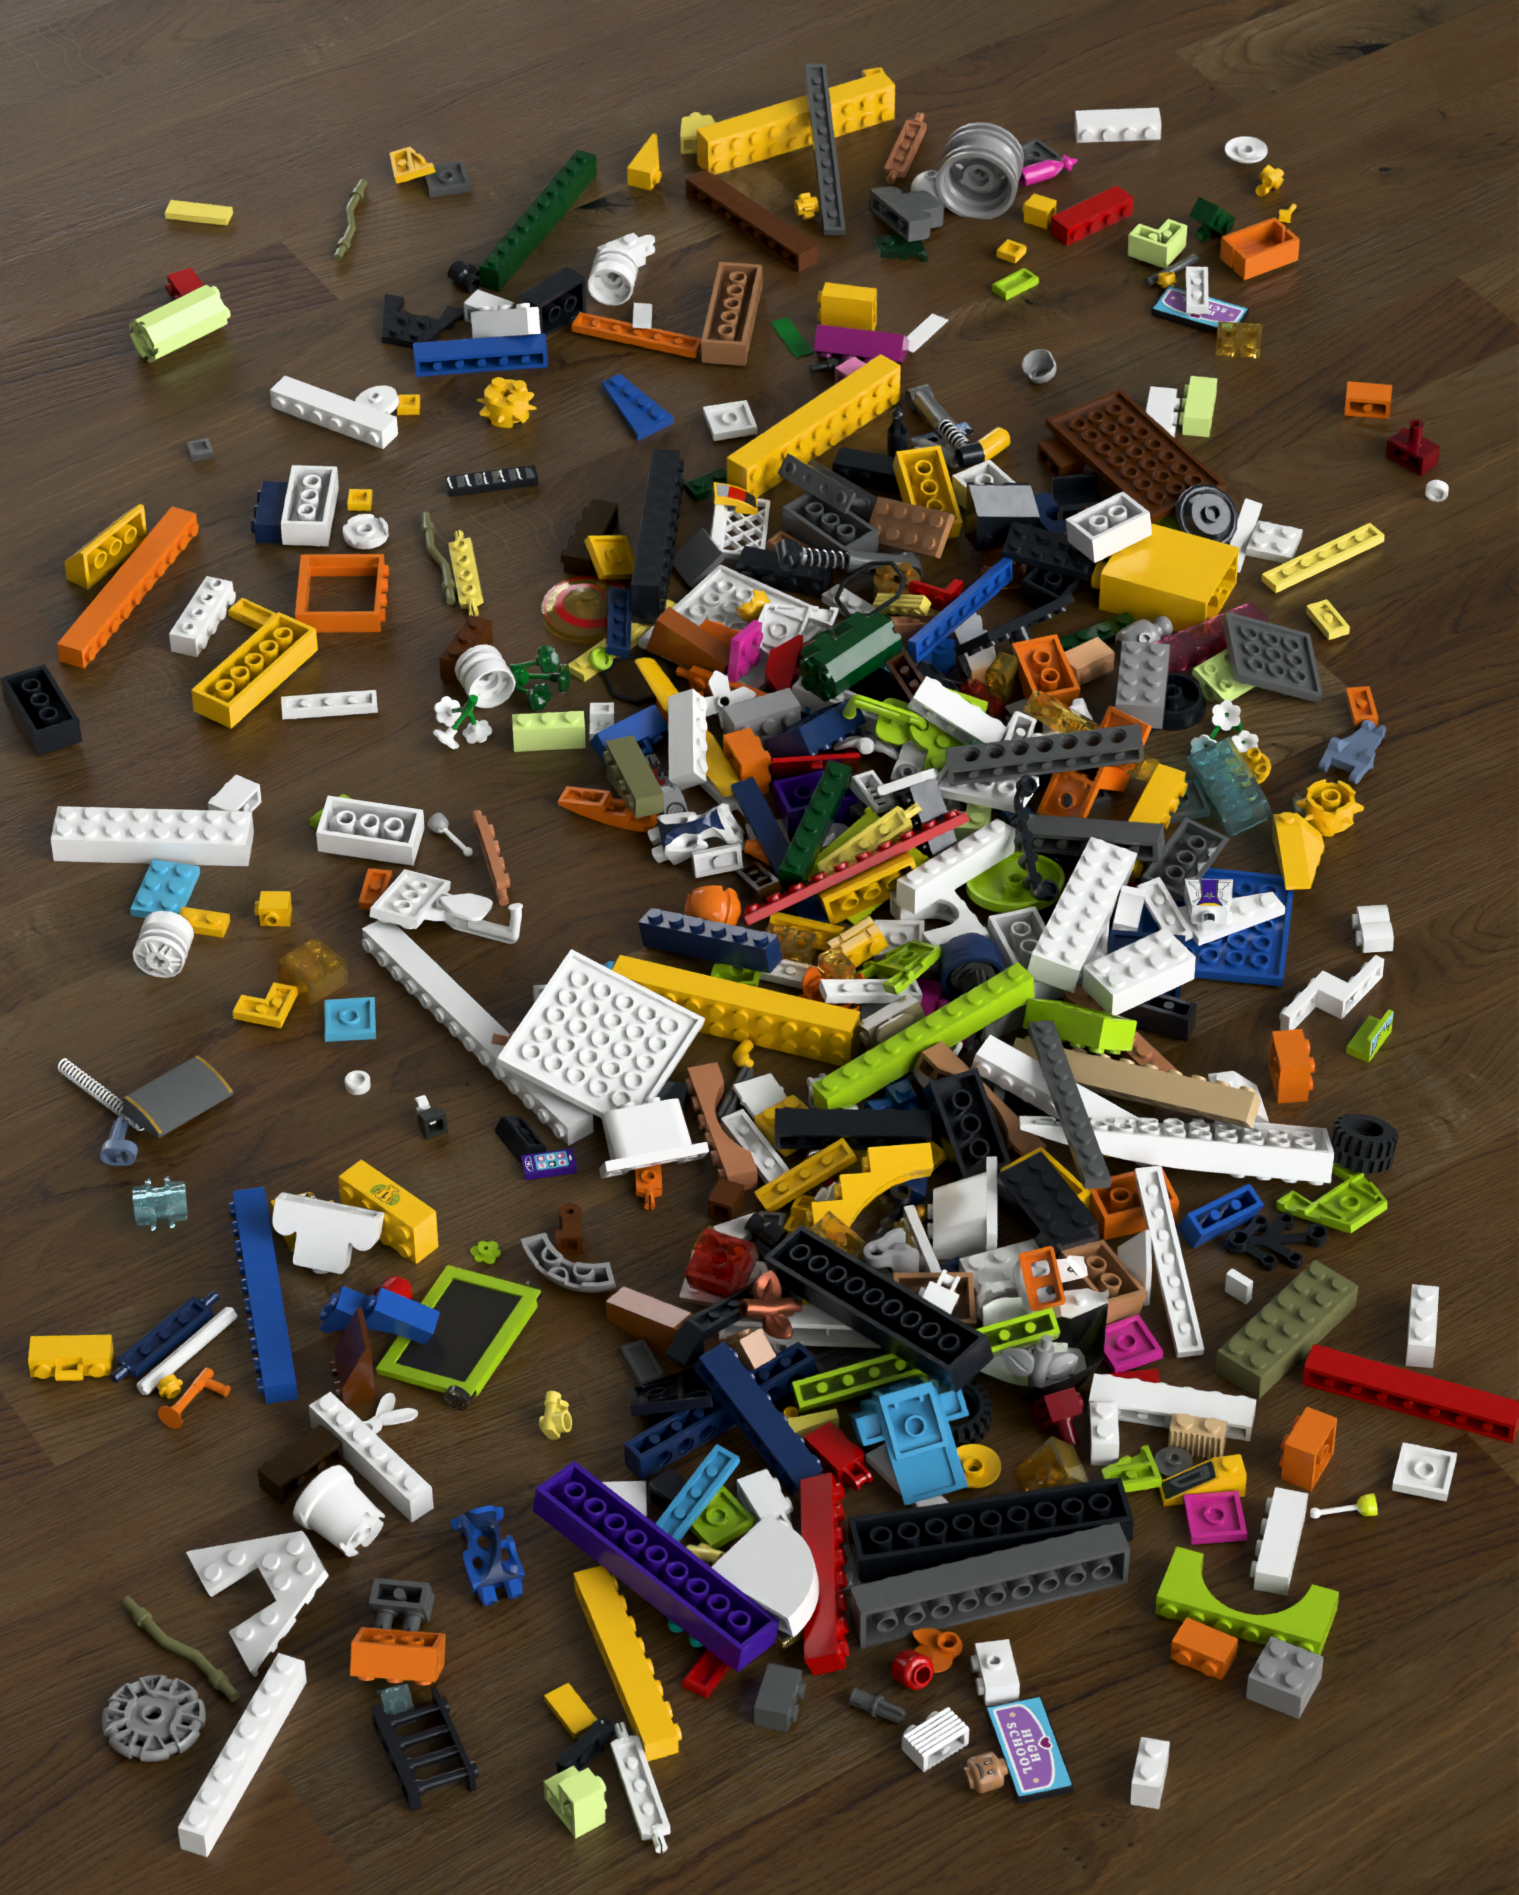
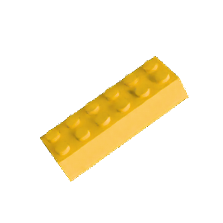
M278 612L191 690L194 712L232 729L318 650L316 628Z

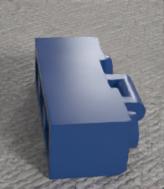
M654 704L596 733L590 743L604 765L603 752L606 751V741L633 735L638 745L642 746L640 749L643 755L647 756L653 753L650 742L652 745L661 742L665 738L663 735L667 732L668 725Z

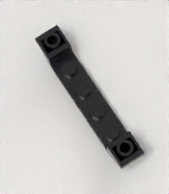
M756 1281L686 1319L668 1348L666 1358L684 1369L696 1363L698 1358L704 1354L705 1339L743 1319L739 1313V1303L741 1299H754L752 1290ZM781 1286V1298H792L794 1302H802L801 1297Z

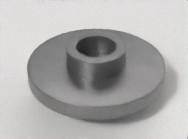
M1179 1447L1163 1448L1154 1458L1160 1475L1166 1478L1193 1466L1191 1455Z

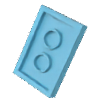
M152 859L130 908L131 916L146 918L152 912L169 911L179 915L181 908L186 907L200 875V867Z

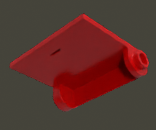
M846 748L845 752L819 753L815 756L773 758L771 753H769L771 757L769 772L771 777L798 776L825 770L829 760L851 766L852 772H857L860 753H856L855 748Z

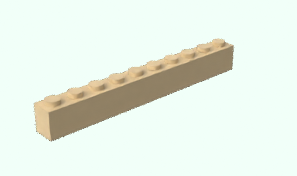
M1026 1036L1025 1039L1016 1037L1013 1048L1038 1061L1030 1037ZM1073 1047L1072 1050L1063 1048L1076 1083L1092 1092L1253 1129L1261 1099L1255 1093V1090L1250 1087L1240 1086V1089L1220 1080H1216L1215 1083L1208 1082L1206 1078L1199 1075H1192L1190 1078L1182 1076L1181 1072L1173 1069H1168L1167 1072H1164L1151 1064L1138 1066L1134 1065L1133 1061L1125 1058H1120L1117 1061L1112 1060L1106 1054H1087V1051L1077 1047Z

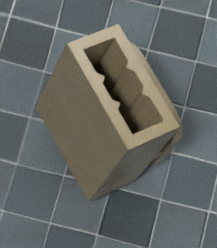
M907 994L858 1022L857 1025L860 1030L858 1036L862 1044L869 1051L925 1018L926 1016L920 1001Z

